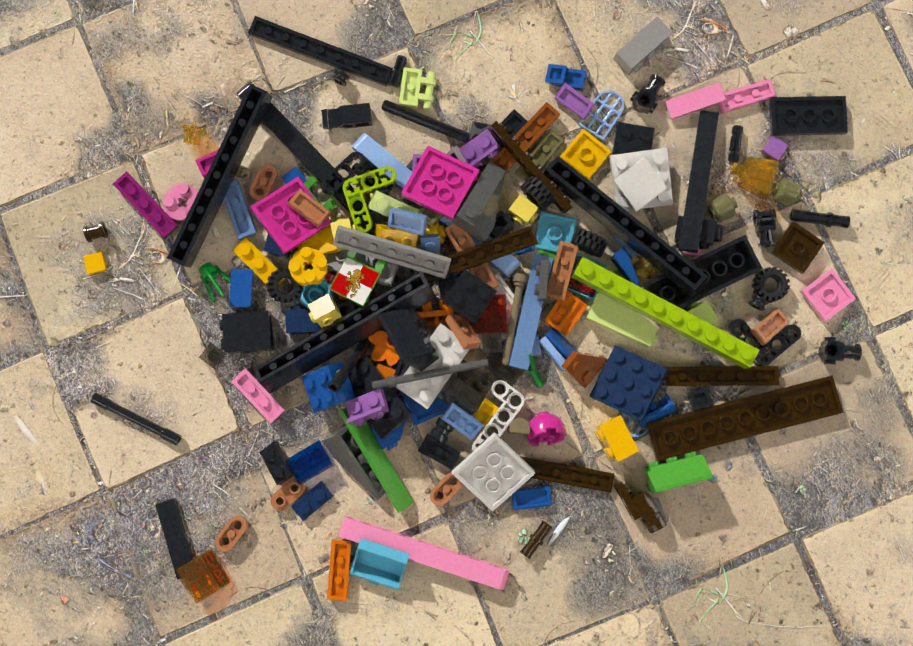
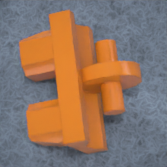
M439 300L440 310L432 311L431 301L421 306V312H419L421 319L435 318V320L427 321L428 327L435 326L437 329L440 323L447 325L445 319L439 320V318L454 314L451 309L442 304L443 300Z

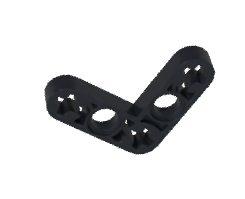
M352 152L324 177L321 189L326 195H334L343 187V183L346 180L353 178L355 175L365 174L367 170L373 171L378 168L362 153ZM353 159H354V160L359 159L360 162H359V163H355V164L352 166V169H351L350 166H351L352 163H353ZM342 169L346 170L349 175L347 177H341L339 176L338 171ZM379 173L376 174V176L380 179L387 178L388 180H390L386 175L380 177ZM367 177L365 183L372 187L375 184V178ZM335 178L337 181L334 183L333 188H327V183L331 184ZM393 184L388 185L387 189L384 188L382 190L381 188H379L376 190L386 195H390L393 189Z
M735 319L728 325V331L732 336L744 342L748 337L754 339V347L759 349L754 363L758 366L770 364L799 340L802 334L800 327L797 325H788L762 346L750 332L751 328L744 320ZM734 324H741L742 327H740V330L743 333H746L747 331L748 334L740 338L739 336H742L743 334L740 331H734ZM789 330H795V337L792 336L786 340L783 338L790 333ZM774 340H779L782 344V348L779 351L772 347ZM767 351L771 352L765 357L766 361L759 360V358L761 357L759 353L764 354Z

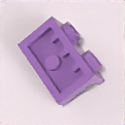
M486 129L461 147L459 151L464 157L466 164L478 169L483 165V160L495 157L499 153L497 150L501 147L492 133Z
M381 388L345 402L350 417L346 419L347 423L355 426L364 425L366 420L371 418L372 420L382 418L384 413L389 412L384 391Z

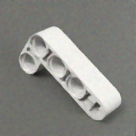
M502 380L496 381L491 387L492 395L501 401L502 405L473 442L472 451L477 449L475 446L477 443L481 444L484 439H481L482 435L486 439L489 438L487 435L489 427H495L498 431L497 435L500 437L524 405L525 399L523 395ZM497 384H502L505 387L504 394H496L494 388ZM512 396L520 398L519 406L511 405L510 398ZM501 411H506L509 414L508 421L502 422L499 420L498 415Z

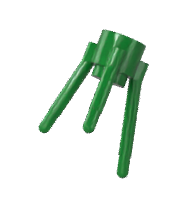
M211 262L205 263L198 271L201 274L200 278L205 284L211 301L214 303L216 300L208 282H212L220 296L224 298L225 295L215 279L220 274L230 283L231 278L221 271L218 265L214 266Z

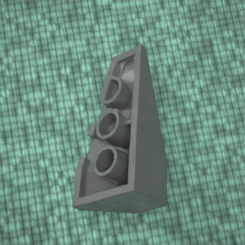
M491 161L488 162L452 221L453 224L483 243L487 240L495 226L506 172Z
M346 424L334 430L322 441L333 458L377 500L386 493Z

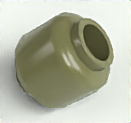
M788 179L775 182L771 189L773 200L785 206L797 204L802 195L800 185Z
M723 194L710 201L708 211L713 220L716 219L722 222L735 216V209L738 208L734 197L730 198L727 194Z

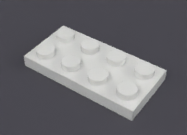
M441 323L429 338L437 346L438 350L436 352L440 358L423 371L460 364L469 349H463L454 333ZM410 366L404 375L421 371ZM452 374L398 384L396 388L425 409H428Z

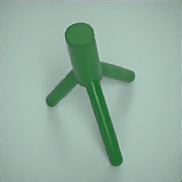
M530 353L531 370H521L529 373L537 388H540L544 383L536 370L535 356H532Z

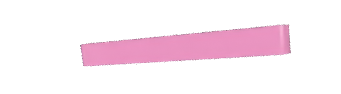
M344 516L338 534L342 538L357 543L362 538L410 554L409 560L500 590H504L510 570L346 516Z

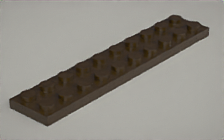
M833 375L649 422L647 423V430L655 460L659 461L844 412Z

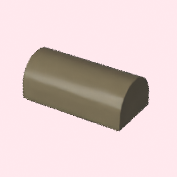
M516 418L508 425V432L527 435L530 434V425L526 419Z

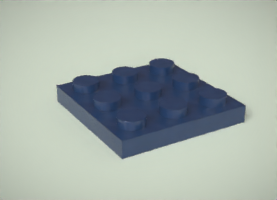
M615 345L589 397L643 422L668 369Z

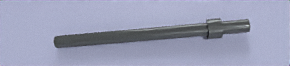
M482 359L395 377V375L388 376L387 379L373 381L372 388L397 387L398 384L489 366L488 360Z

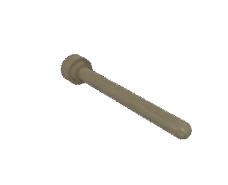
M514 273L513 277L516 288L502 358L503 365L510 363L522 292L529 280V276L525 274Z

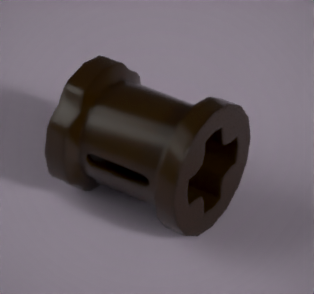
M103 221L91 227H83V233L88 243L93 242L97 238H108V231Z

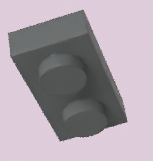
M541 259L539 265H536L535 276H539L538 284H535L534 295H537V301H545L547 299L549 260Z

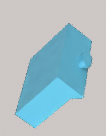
M361 538L350 574L369 580L370 583L375 585L381 584L399 590L410 554Z

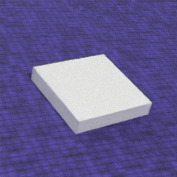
M645 157L613 181L635 211L641 209L667 189Z

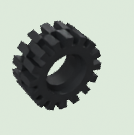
M531 176L520 186L524 195L539 207V210L544 211L555 201L553 194L550 193L551 191L537 177Z
M577 228L570 242L571 244L578 245V250L595 257H602L608 245L607 240L603 239L602 236L581 228Z
M768 267L761 270L752 280L754 282L752 284V288H754L753 293L765 298L769 303L784 298L788 293L787 290L790 289V285H788L790 280L786 279L788 275L786 273L783 274L782 269L777 270V267ZM767 278L776 280V291L769 292L765 289L764 282Z
M289 268L277 269L267 279V293H270L269 296L277 302L289 303L295 301L297 297H300V292H303L302 286L292 279ZM282 278L289 279L292 284L291 290L287 293H282L278 288V282Z

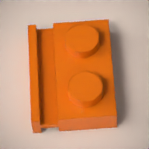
M566 291L564 302L558 300L543 322L567 337L588 305L569 291Z

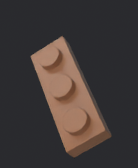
M560 241L547 287L548 298L564 302L578 245Z

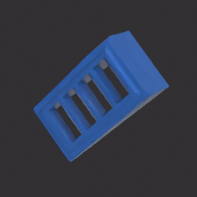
M623 247L610 260L626 280L638 285V277L627 250Z

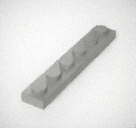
M340 225L337 227L333 246L441 278H446L451 263V258Z

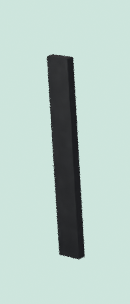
M257 16L254 17L248 34L385 87H387L393 71L392 67Z
M700 110L678 251L698 253L719 112Z

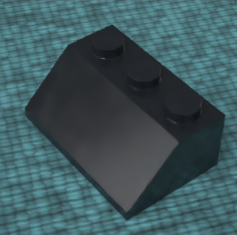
M402 308L378 315L402 362L422 372L440 358L436 352L438 350L437 346L429 339L428 336L430 334L420 322L422 319L416 311L413 312L408 308Z

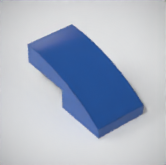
M548 64L545 83L562 87L566 83L575 90L584 91L587 72L586 70L568 69L565 65Z

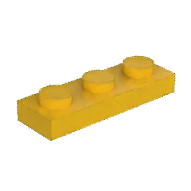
M246 237L232 250L265 284L268 283L267 279L271 276V273L277 270ZM282 278V279L278 282V286H279L286 278Z

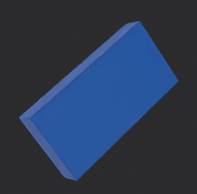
M550 486L516 490L512 494L513 509L522 510L551 506Z

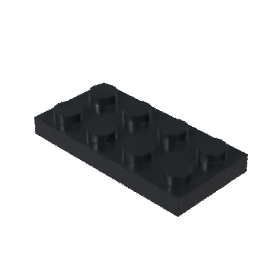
M846 96L771 97L769 99L770 136L845 135L848 133Z
M364 355L348 375L356 398L377 390L372 388L373 381L386 379L368 355ZM389 387L381 388L384 391L389 412L384 413L382 418L367 420L383 440L413 415L394 388Z

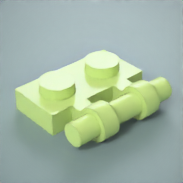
M404 67L399 105L418 108V101H423V109L430 110L431 103L434 101V96L432 95L433 87L436 86L435 72L429 71L426 78L422 77L421 69ZM421 85L426 86L425 94L420 93Z

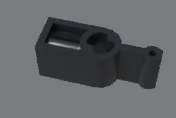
M370 103L344 105L335 109L321 110L323 129L325 130L373 126Z

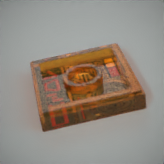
M212 548L176 569L196 604L231 582Z

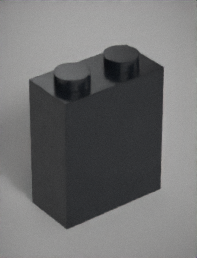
M270 311L222 314L219 326L220 330L223 331L221 349L224 350V353L237 354L274 350L272 315Z

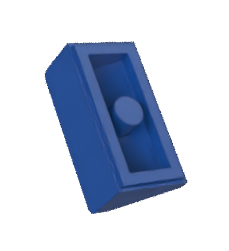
M231 269L229 307L246 309L251 307L253 270Z
M551 328L544 335L565 359L573 351L578 352L554 328Z
M666 393L659 402L651 404L643 422L638 421L642 429L647 427V423L660 420L675 412V404Z

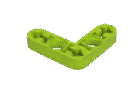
M382 167L350 178L343 183V192L355 228L358 231L368 233L373 228V221L364 193L395 183L397 172L392 167ZM386 171L393 173L391 180L383 178L380 179L382 183L379 184L376 174L379 173V176L382 177L386 175ZM369 176L375 178V184L372 187L365 185V179ZM361 179V185L364 190H361L360 186L356 187L353 193L347 190L350 187V183L358 185L360 184L358 180ZM361 201L363 203L362 210L355 211L353 209L354 202ZM355 215H362L364 221L369 222L366 225V229L359 227L362 221L360 217L356 218Z

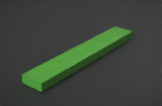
M347 407L339 411L340 416L398 513L402 512L414 501L367 422L361 426L348 424L346 419L350 417Z

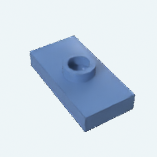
M392 207L389 211L387 227L424 236L426 234L428 216Z
M454 402L449 405L441 416L442 420L471 441L484 426Z

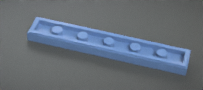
M534 254L509 363L511 367L524 370L529 368V354H532L543 301H537V295H534L535 284H538L539 276H535L536 265H539L541 259L549 260V279L553 261L552 257Z

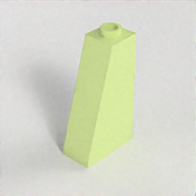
M597 291L585 320L646 348L650 347L651 344L655 345L659 336L656 334L658 328L641 314Z

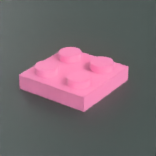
M833 268L800 291L823 322L830 319L856 299Z

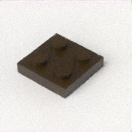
M792 221L770 253L800 274H804L825 242Z

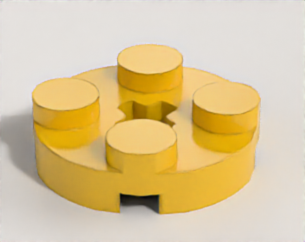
M303 247L289 261L288 268L292 279L301 286L317 285L325 279L328 273L327 260L324 254L317 249ZM306 264H312V270H304Z

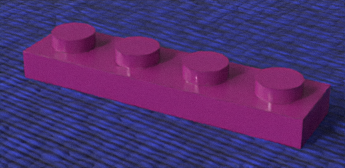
M127 171L113 183L164 239L179 227Z

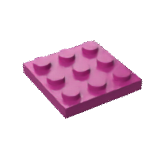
M427 146L403 188L401 196L453 221L476 180L479 169Z
M299 177L250 206L251 211L284 255L332 223L329 217H327L321 226L317 228L288 206V202L299 189L314 199Z

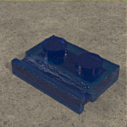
M320 440L287 459L299 485L334 466Z

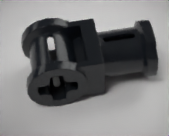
M775 209L761 212L754 210L753 224L755 226V233L759 232L760 241L758 247L775 246L776 243L773 241V231L776 230Z

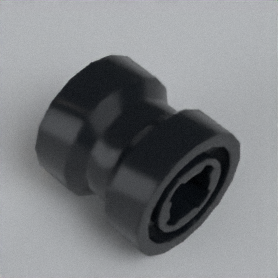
M439 417L436 421V427L429 434L446 443L449 433L453 432L454 428Z

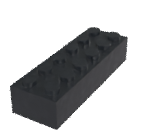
M746 235L690 261L708 276L705 284L693 297L688 295L664 274L643 283L639 287L682 309L761 271L763 268Z

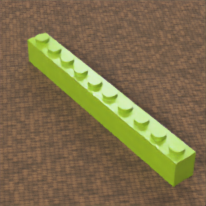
M584 257L580 260L571 277L744 369L751 368L759 352V349Z

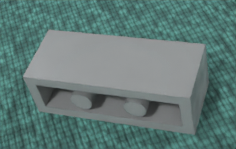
M657 16L616 52L614 60L628 75L633 71L636 73L643 67V62L646 59L650 61L657 54L656 50L660 47L663 49L670 43V37L673 32Z

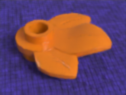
M378 331L368 337L369 341L376 345L372 351L371 360L378 362L386 360L389 366H393L399 361L400 358L386 332Z

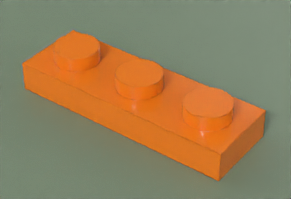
M332 539L327 600L347 601L351 540Z

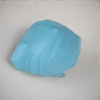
M324 279L317 285L303 286V292H301L299 298L302 305L309 309L308 305L327 294L333 299V292L329 290L331 282Z

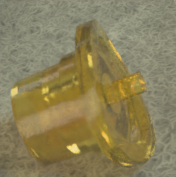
M195 122L192 125H180V128H184L183 142L193 145L200 144L202 133H207V130L196 126L197 123Z
M637 255V259L640 261L636 274L643 278L651 279L656 268L642 256Z

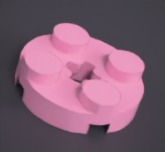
M185 183L172 187L163 199L167 214L176 221L184 222L198 190ZM181 199H188L186 202L187 207L179 206Z

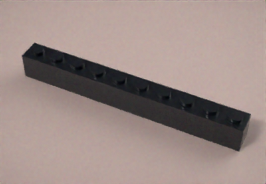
M249 84L167 259L184 267H192L273 98L267 91Z
M557 156L545 169L547 179L554 181L560 191L688 295L693 297L705 284L708 276L562 158Z
M422 272L418 273L366 303L364 307H359L254 368L258 382L269 394L383 329L384 327L378 317L380 313L402 308L414 311L437 298L424 274Z

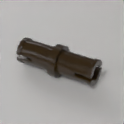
M542 520L534 534H530V539L520 553L531 559V556L539 545L542 546V541L553 527Z

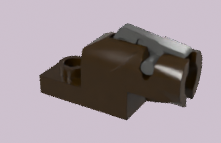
M622 481L613 484L631 519L637 520L641 517L640 521L645 525L649 533H654L667 525V520L658 498L652 497L645 491H641L631 497L632 491L627 483L623 484Z

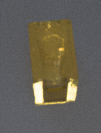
M748 157L743 165L733 163L730 174L739 176L738 187L761 199H765L770 195L780 161Z

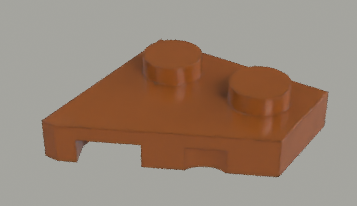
M573 351L561 367L582 387L586 388L608 359L602 355L594 356L589 353L582 354Z

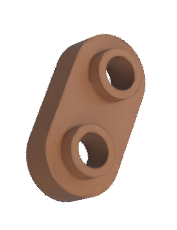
M267 164L259 169L249 189L250 195L254 200L260 201L272 191L278 179V172L274 166ZM267 173H272L270 178H266ZM262 189L263 194L258 195L257 191Z
M449 472L432 489L430 499L435 505L442 506L446 504L462 487L463 484L458 479L455 485L450 484V479L456 478L452 472ZM438 492H442L444 494V497L442 499H438L436 497V494Z
M300 478L290 479L272 495V507L278 511L287 509L304 494L306 490L305 482ZM293 484L298 485V491L292 490ZM279 497L284 500L282 505L277 503Z
M240 515L234 516L227 522L216 536L215 545L217 549L226 552L237 544L248 529V521L245 517ZM236 522L242 524L240 529L236 528ZM225 537L229 539V544L223 542Z

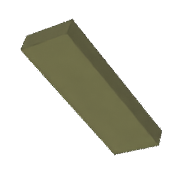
M550 129L530 153L533 158L532 162L543 169L565 140ZM521 166L515 172L524 181L530 178Z

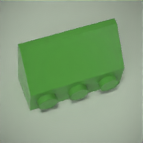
M696 451L684 454L685 457L680 459L677 456L667 458L666 462L660 464L658 461L647 463L648 467L643 468L648 491L655 493L711 479L713 475L703 454H696Z

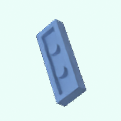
M232 181L224 201L239 240H243L245 237H250L258 232L239 181Z

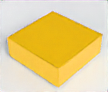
M101 251L83 256L87 275L108 271L104 252Z

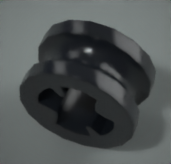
M335 69V75L331 76V80L339 85L346 86V80H349L350 76L343 71Z
M752 295L753 300L749 301L748 304L757 310L765 311L764 306L768 305L769 302L761 296Z

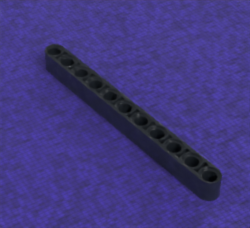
M248 81L239 91L236 92L237 96L241 100L243 99L249 84L254 85L251 81ZM270 102L262 122L322 184L324 177L334 167ZM334 178V181L331 184L327 183L326 187L333 188V185L337 180ZM351 185L349 188H347V190H350L352 193L355 192L354 188ZM342 187L333 196L350 213ZM361 201L354 202L353 209L355 211L362 210L363 203ZM369 209L373 228L368 233L374 235L376 224H388L376 211ZM355 215L356 218H361L362 223L360 225L366 229V225L369 222L364 221L362 215Z

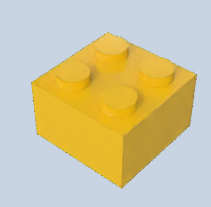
M621 415L614 416L595 426V436L599 442H603L605 446L603 451L607 459L618 462L639 451Z

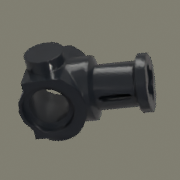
M652 74L647 86L642 87L639 92H634L630 101L633 102L631 105L634 106L637 112L653 113L658 105L655 103L658 98L657 93L666 84L664 79ZM640 99L646 100L648 105H642Z
M824 337L818 353L825 365H836V361H843L844 358L859 361L862 356V348L860 344L845 345L844 342L836 341V337ZM828 346L833 349L831 356L827 353Z

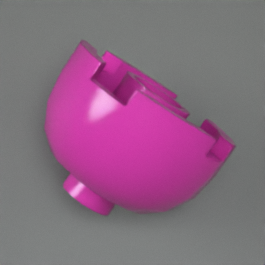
M547 411L539 412L529 422L530 434H527L528 443L531 445L539 446L538 442H547L548 445L556 444L563 441L564 436H566L563 421L558 416Z

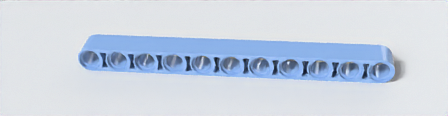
M363 133L351 148L355 152L362 153L378 169L386 166L392 167L397 172V180L393 184L400 190H403L412 171L369 135ZM386 171V176L391 180L393 173ZM444 216L439 220L445 227L453 224L452 220ZM472 236L476 245L483 243L474 236ZM488 236L485 242L493 240V238ZM512 254L488 262L507 278L521 264Z

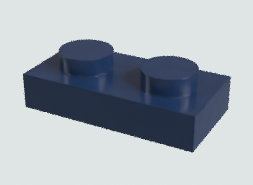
M321 481L291 507L302 521H305L334 495Z

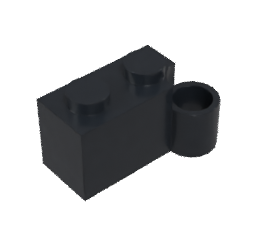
M678 216L674 242H678V245L683 216ZM703 219L699 248L708 249L709 246H713V242H722L724 226L717 224V221Z

